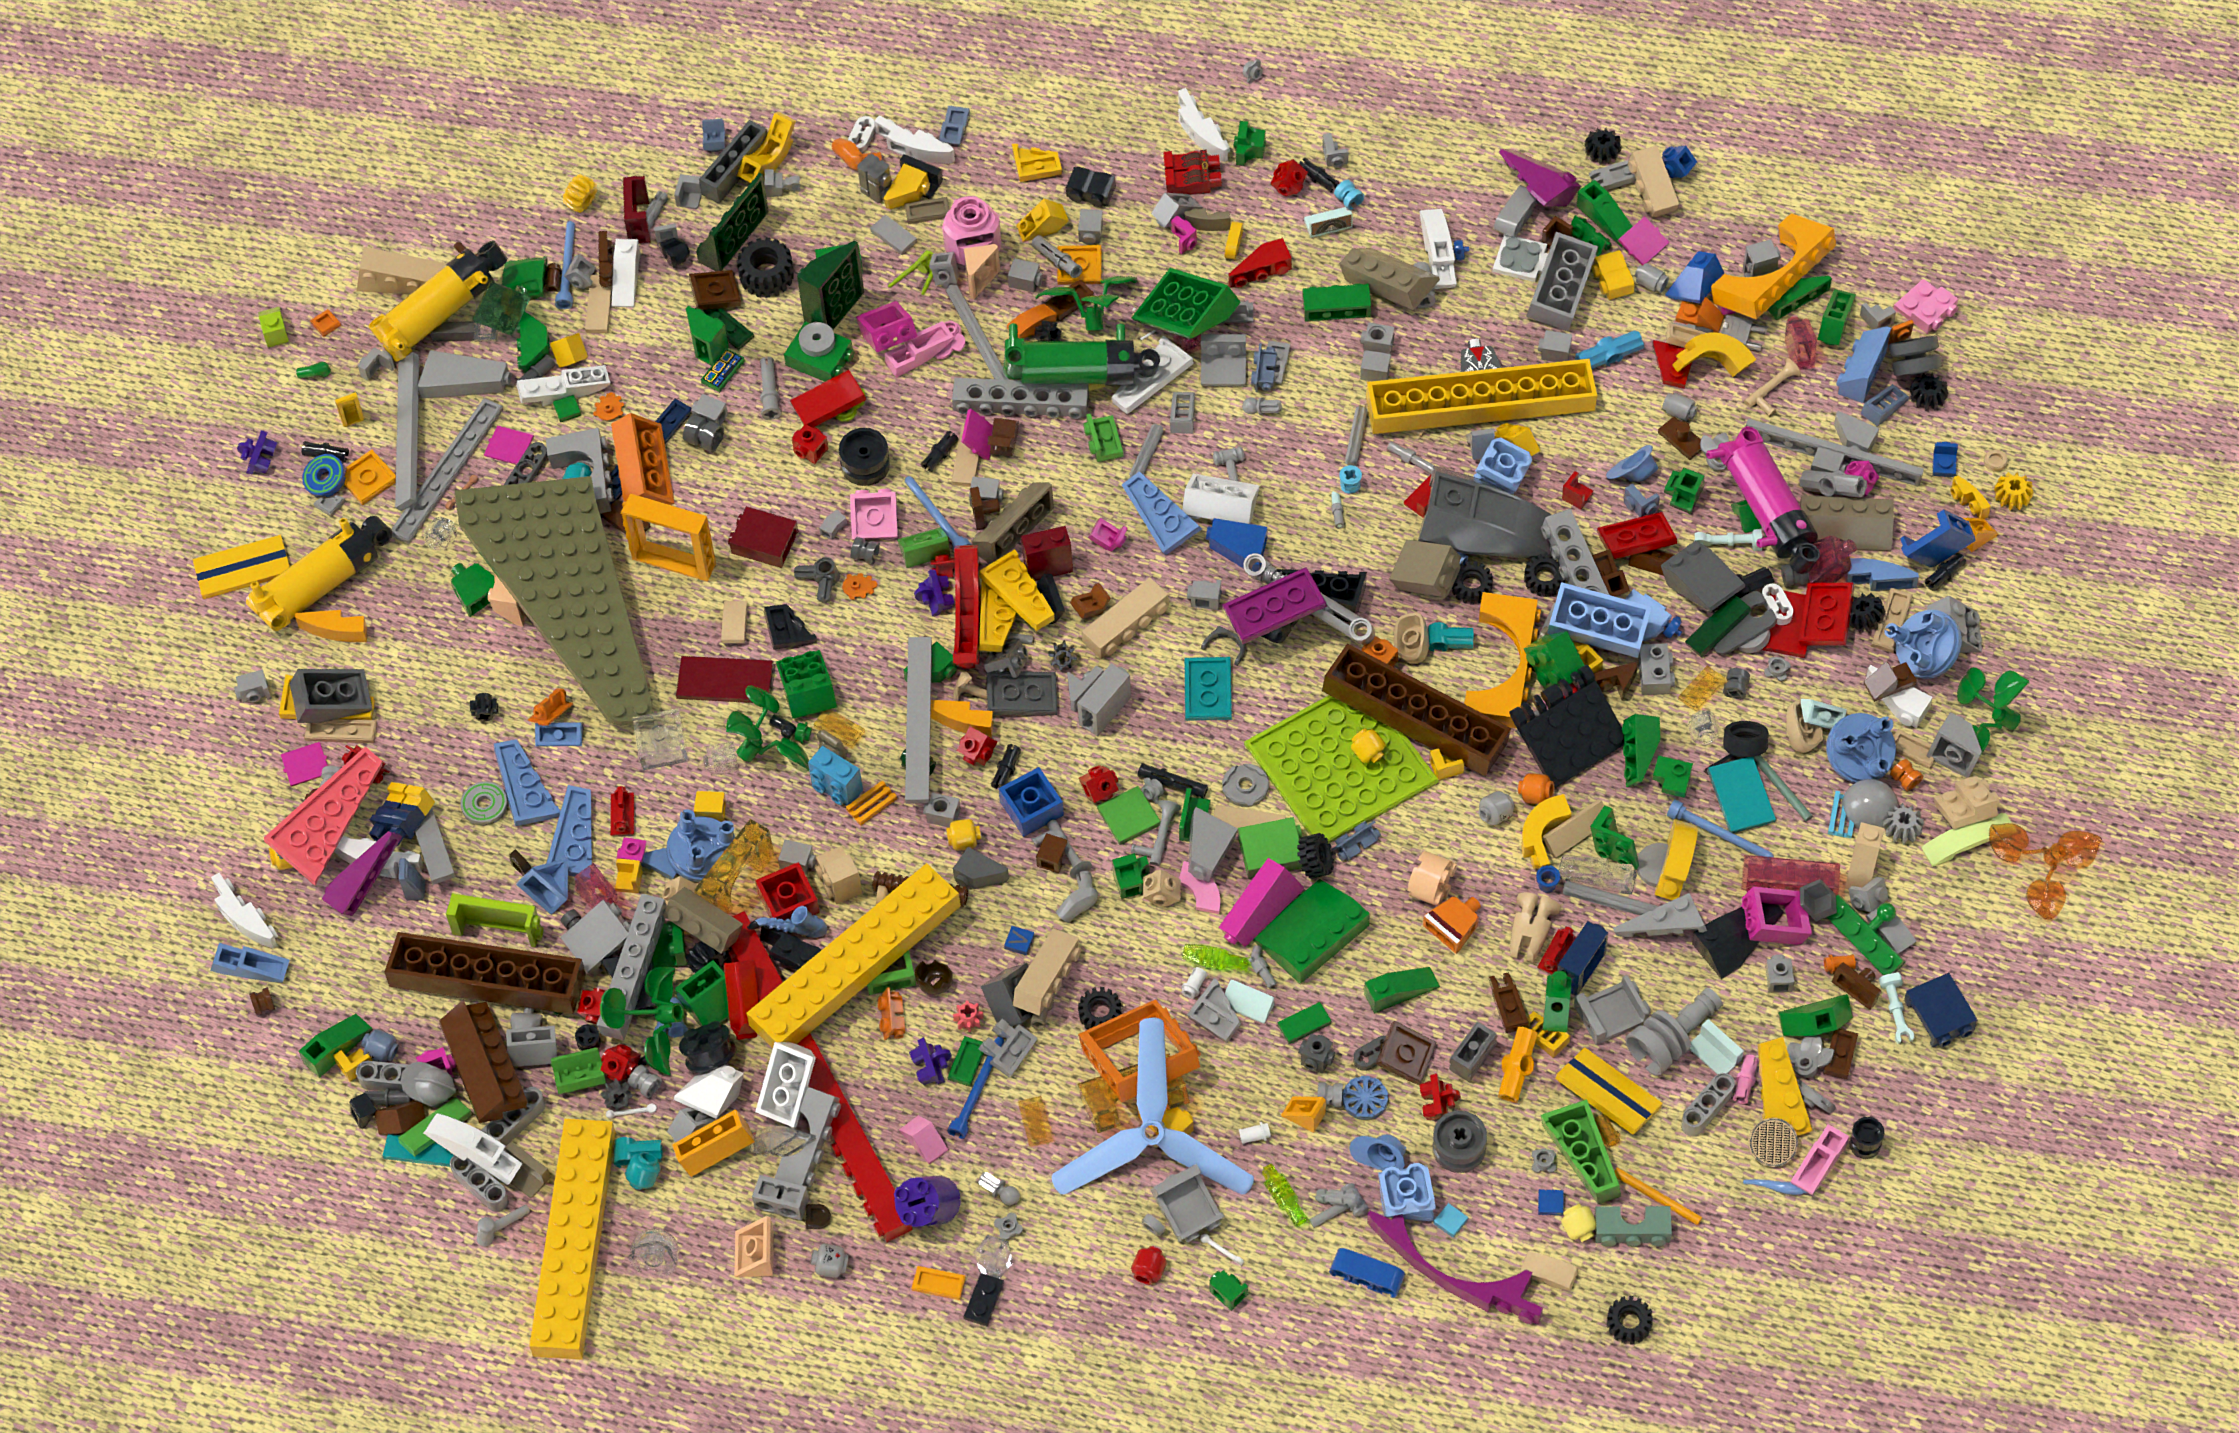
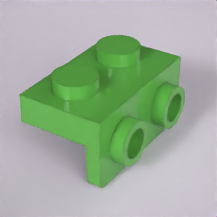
M1091 413L1086 414L1087 422L1083 423L1086 436L1090 435L1091 441H1088L1091 454H1095L1097 462L1123 457V449L1113 415L1092 420Z
M598 1048L551 1058L558 1094L571 1093L575 1090L606 1083L604 1072L600 1071L602 1062Z

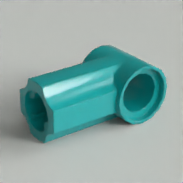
M1435 622L1428 626L1430 651L1435 649L1445 652L1448 648L1473 649V628L1448 627L1447 624L1442 622Z
M630 1137L617 1138L614 1140V1165L618 1168H621L622 1165H628L631 1157L641 1152H649L657 1157L658 1162H662V1141H636Z

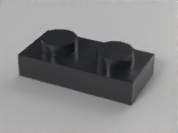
M980 1273L963 1316L964 1320L987 1327L1003 1288L1004 1280Z

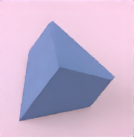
M568 857L533 867L516 883L520 889L551 915L568 900Z

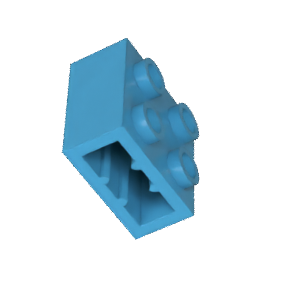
M821 746L808 762L812 787L821 794L825 792L830 795L836 804L848 806L863 792L860 768L826 747Z

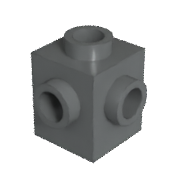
M1312 1033L1307 1041H1302L1298 1051L1301 1054L1302 1066L1322 1074L1327 1065L1331 1066L1335 1057L1333 1042L1326 1036L1314 1035Z

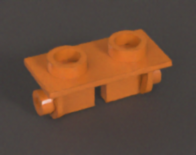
M557 688L549 695V698H545L534 706V715L528 721L548 726L568 710L573 703L566 701V691L564 689Z
M887 987L884 993L879 996L877 1003L878 1010H881L882 1014L879 1028L883 1032L884 1040H887L890 1035H894L895 1039H901L906 1032L904 1017L895 1016V1014H903L902 996L896 991L890 993V987Z

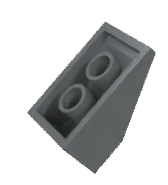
M1698 541L1689 544L1661 565L1666 583L1671 589L1710 612L1745 587L1744 582L1710 548Z
M297 669L290 682L298 723H322L372 710L364 669Z

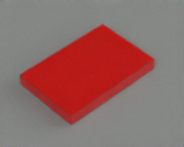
M847 370L791 399L790 402L803 425L807 424L813 428L867 399L850 370Z
M1663 512L1597 528L1602 544L1606 550H1611L1613 559L1677 544V537Z
M1853 582L1807 584L1799 635L1800 646L1846 645L1855 589Z
M1784 591L1793 608L1792 620L1787 625L1775 624L1774 627L1769 629V642L1761 650L1805 658L1807 646H1800L1799 635L1806 595ZM1770 593V596L1776 601V595ZM1779 608L1778 614L1786 616L1787 613H1782V611Z

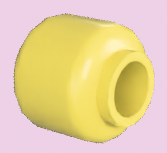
M1577 1204L1563 1212L1564 1217L1561 1219V1223L1571 1240L1580 1239L1582 1243L1595 1236L1593 1231L1596 1229V1219L1588 1206Z

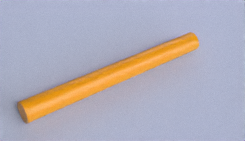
M1617 1167L1614 1170L1616 1178L1661 1205L1670 1206L1673 1212L1698 1226L1703 1217L1620 1168Z

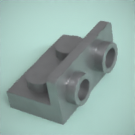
M1020 638L1006 642L1002 652L991 651L984 663L986 672L995 671L998 673L1008 668L1012 678L1018 677L1028 659L1027 648L1022 645Z

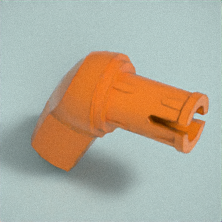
M838 138L832 143L833 152L841 157L853 170H858V164L869 154L878 157L879 161L882 160L881 152L862 154L852 141Z

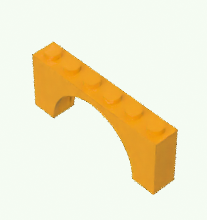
M1792 213L1789 214L1778 225L1780 243L1785 244L1795 252L1792 260L1779 270L1762 276L1735 277L1724 274L1711 286L1713 304L1754 319L1759 318L1796 282L1806 275L1809 270L1819 263L1822 258L1836 246L1834 228Z
M1483 592L1479 622L1494 626L1507 634L1518 649L1520 663L1514 674L1504 683L1487 690H1466L1464 704L1510 728H1517L1510 717L1509 711L1517 706L1520 707L1522 701L1527 702L1529 688L1525 687V681L1530 682L1532 668L1528 667L1529 662L1526 659V653L1523 648L1537 640L1538 629L1534 628L1535 622H1540L1541 609H1537V599Z

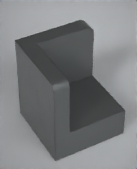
M1819 879L1800 887V905L1815 921L1837 913L1836 894L1822 880Z

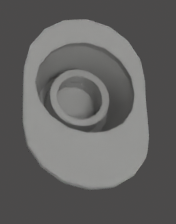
M411 1063L404 1069L401 1076V1084L405 1093L412 1099L431 1107H442L447 1103L451 1095L456 1092L451 1075L427 1063Z

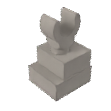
M765 169L766 197L783 196V188L793 192L800 191L799 176L783 179L782 173H774V169Z

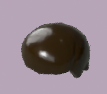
M937 960L930 964L922 961L915 968L916 983L921 991L928 995L943 993L953 983L951 969L946 964L940 963ZM940 978L934 985L931 984L933 979Z

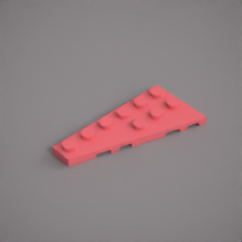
M365 746L264 837V842L313 885H316L382 767V760Z

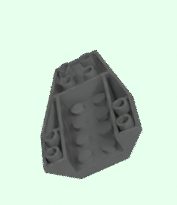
M1433 466L1429 484L1431 492L1427 511L1421 523L1418 541L1452 546L1456 552L1463 554L1517 558L1535 557L1536 559L1539 554H1542V558H1545V554H1550L1549 558L1552 559L1551 544L1548 539L1544 538L1541 531L1545 517L1552 514L1477 477Z

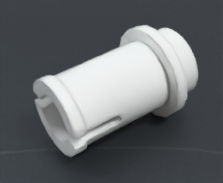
M1194 967L1188 981L1182 985V994L1189 999L1197 997L1200 993L1199 988L1207 977V972L1199 967Z
M1260 1122V1125L1239 1129L1242 1145L1261 1139L1267 1141L1266 1138L1271 1137L1268 1123L1263 1124Z

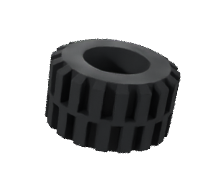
M758 238L756 242L750 241L748 247L744 246L741 249L742 253L738 254L737 267L740 282L745 290L748 289L749 294L753 295L756 292V297L761 298L762 294H765L766 298H770V294L774 293L775 296L780 295V290L783 292L787 290L786 285L791 286L792 279H794L791 252L784 243L780 244L777 239L771 241L770 238H765V240ZM763 264L775 265L769 270L756 269Z

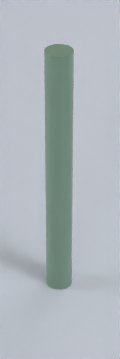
M1761 755L1753 757L1757 766L1805 822L1811 819L1813 815Z

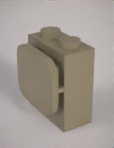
M1406 540L1389 580L1401 591L1416 593L1421 598L1442 600L1449 595L1460 570L1461 556L1452 546Z

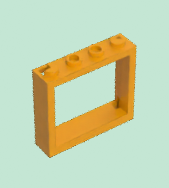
M630 494L627 501L622 503L623 509L620 514L623 517V526L626 530V539H628L632 560L708 582L715 568L716 559L707 516ZM642 520L690 534L694 555L647 541Z

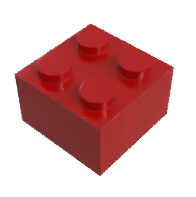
M799 862L755 880L758 895L769 918L783 919V921L786 919L791 920L794 910L800 906L806 907L812 915L820 913L818 900Z

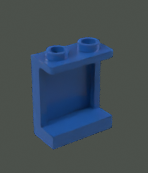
M1943 509L1937 513L1940 522L1939 527L1917 541L1906 536L1900 538L1903 545L1901 547L1902 552L1907 558H1911L1920 564L1930 568L1935 567L1976 541L1969 521Z

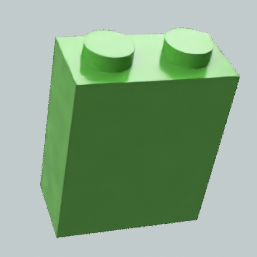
M1294 817L1238 828V840L1248 879L1255 877L1268 858L1282 865L1288 871L1302 868V864H1299L1300 857L1297 856V852H1299L1297 845H1300L1298 841L1302 837L1300 825L1295 824Z

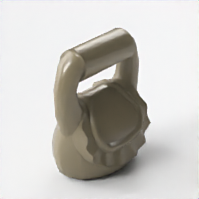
M820 730L817 733L819 749L821 746H824L846 760L848 750L844 747L842 741L829 732Z

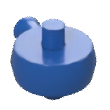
M1463 240L1454 241L1453 252L1455 253L1456 260L1465 259L1464 252H1470L1469 246L1464 247Z
M1676 616L1670 623H1666V629L1663 632L1665 637L1670 639L1674 633L1680 636L1682 631L1678 627L1682 623L1681 618Z

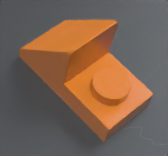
M1704 297L1702 305L1682 301L1675 321L1687 325L1693 324L1713 330L1714 333H1718L1725 315L1708 298Z

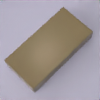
M947 197L904 204L908 224L944 219L950 210Z

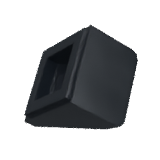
M363 1093L349 1101L350 1113L359 1129L365 1128L376 1113L370 1098L366 1093Z

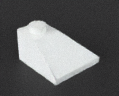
M726 1065L709 1072L699 1073L674 1096V1100L717 1119L739 1096L744 1073Z

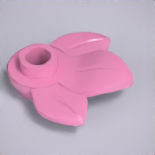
M954 321L944 322L954 336V340L935 355L938 360L947 358L953 350L962 351L965 346L966 340L961 334V327Z

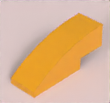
M341 610L295 613L298 627L308 633L335 641L367 642V624L364 616L343 617Z
M931 700V718L962 733H966L971 726L983 734L992 737L993 711L971 710V704L967 701Z

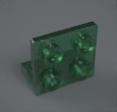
M491 281L472 319L476 323L512 336L531 297L524 287L517 285L516 289L513 290Z

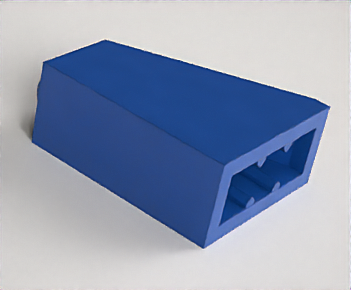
M1216 518L1213 519L1212 527L1208 526L1206 540H1209L1210 549L1243 569L1244 560L1248 555L1257 553L1264 556L1268 538V527ZM1255 563L1252 566V571H1259L1262 563Z

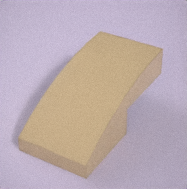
M724 601L722 643H745L747 601Z
M1528 1251L1520 1272L1524 1270L1533 1272L1532 1279L1544 1281L1553 1288L1571 1291L1579 1269L1565 1261Z

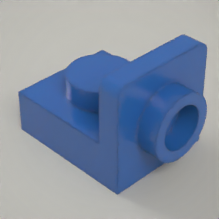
M1946 441L1935 443L1932 476L1953 478L1956 476L1958 444Z

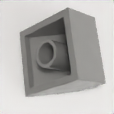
M1950 712L1939 729L1927 757H1933L1937 763L1966 778L1970 777L1982 753L1972 724L1963 717Z

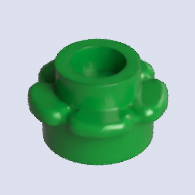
M798 722L794 741H799L801 744L804 743V740L809 741L812 728L808 727V722H805V724Z

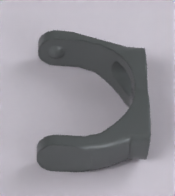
M1218 626L1216 630L1205 638L1201 649L1205 650L1213 639L1219 637L1231 638L1240 648V653L1234 662V665L1238 666L1244 657L1247 643L1242 645L1236 633Z

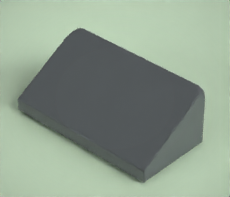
M478 321L443 322L431 332L432 341H477Z

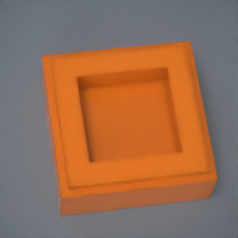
M329 309L310 320L322 337H325L341 326L340 321Z

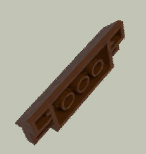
M463 999L439 1020V1025L478 1122L485 1123L503 1119V1112L527 1108V1099L487 1002L466 1005Z

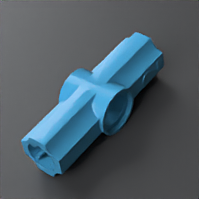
M1634 330L1617 338L1611 336L1604 337L1598 341L1596 346L1576 353L1575 359H1590L1592 369L1604 364L1610 366V363L1620 362L1624 356L1644 349L1642 336L1639 331Z

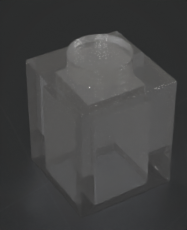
M734 741L706 746L707 755L703 756L705 770L710 769L711 776L739 772Z
M987 1235L975 1250L978 1269L981 1273L1000 1279L1013 1263L1009 1241Z

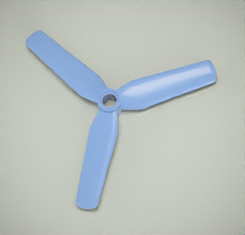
M1146 1018L1140 1021L1137 1106L1143 1121L1141 1127L1122 1130L1053 1173L1052 1183L1060 1194H1067L1136 1159L1147 1145L1155 1144L1173 1160L1187 1167L1197 1164L1201 1171L1200 1174L1239 1194H1246L1251 1189L1254 1182V1177L1186 1133L1165 1128L1162 1118L1168 1099L1164 1021L1162 1019ZM1149 1125L1156 1126L1159 1129V1134L1154 1137L1149 1136L1146 1133V1127Z

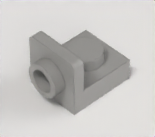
M1323 134L1322 148L1326 166L1341 167L1344 164H1348V149L1338 150L1337 141H1333L1332 134Z

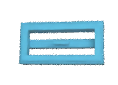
M1835 791L1828 834L1851 839L1854 823L1850 820L1847 833L1843 832L1846 818L1843 806L1838 831H1834L1838 802L1844 796L1840 794V791Z

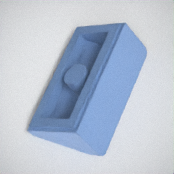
M583 722L551 723L548 726L535 723V746H582Z

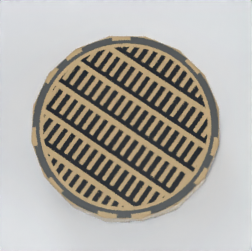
M1778 1118L1763 1119L1750 1131L1748 1138L1749 1151L1762 1165L1770 1167L1783 1166L1791 1161L1796 1154L1798 1147L1797 1133L1785 1120Z

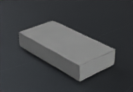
M884 215L870 227L874 235L901 255L917 243L915 236L887 215Z

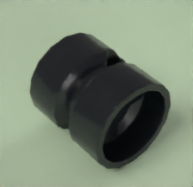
M1862 1117L1854 1123L1849 1140V1148L1855 1156L1861 1159H1871L1879 1153L1884 1138L1882 1123L1873 1117Z

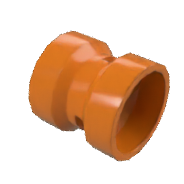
M1908 759L1900 761L1890 772L1891 777L1895 781L1899 780L1906 792L1916 787L1924 777L1919 770L1912 768V763Z

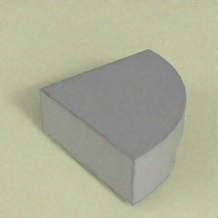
M341 496L320 498L313 505L332 517L346 500Z

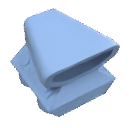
M1501 437L1496 438L1488 446L1475 470L1477 473L1473 477H1477L1514 495V491L1516 492L1533 460L1530 452Z
M1413 1163L1404 1169L1388 1167L1383 1172L1378 1173L1384 1217L1393 1218L1394 1215L1403 1214V1218L1408 1220H1435L1433 1209H1436L1427 1165L1423 1166L1420 1163Z

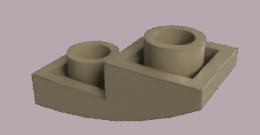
M1206 208L1184 212V220L1189 221L1196 230H1230L1231 217L1229 211L1215 212L1207 215Z

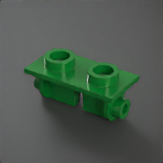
M1576 215L1571 222L1573 237L1598 246L1596 256H1600L1603 249L1607 251L1611 248L1612 244L1609 238H1606L1600 232H1595L1596 229L1585 218L1582 219Z

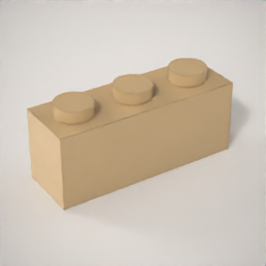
M1655 145L1632 152L1628 161V167L1630 172L1635 175V185L1638 193H1641L1643 196L1645 212L1649 213L1651 218L1675 212L1679 206V201L1658 146Z

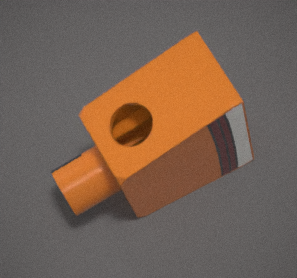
M1451 897L1423 916V926L1457 954L1478 927L1479 917L1475 912L1481 908V904L1474 897H1470L1465 903L1461 902L1457 897Z

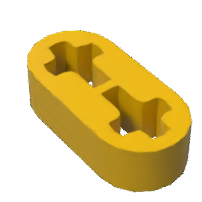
M1232 221L1225 247V258L1236 260L1244 223Z

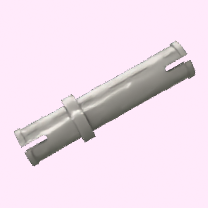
M1036 236L1032 240V247L1054 262L1059 270H1064L1073 278H1077L1081 274L1082 267L1075 263L1070 255L1062 253L1042 236Z

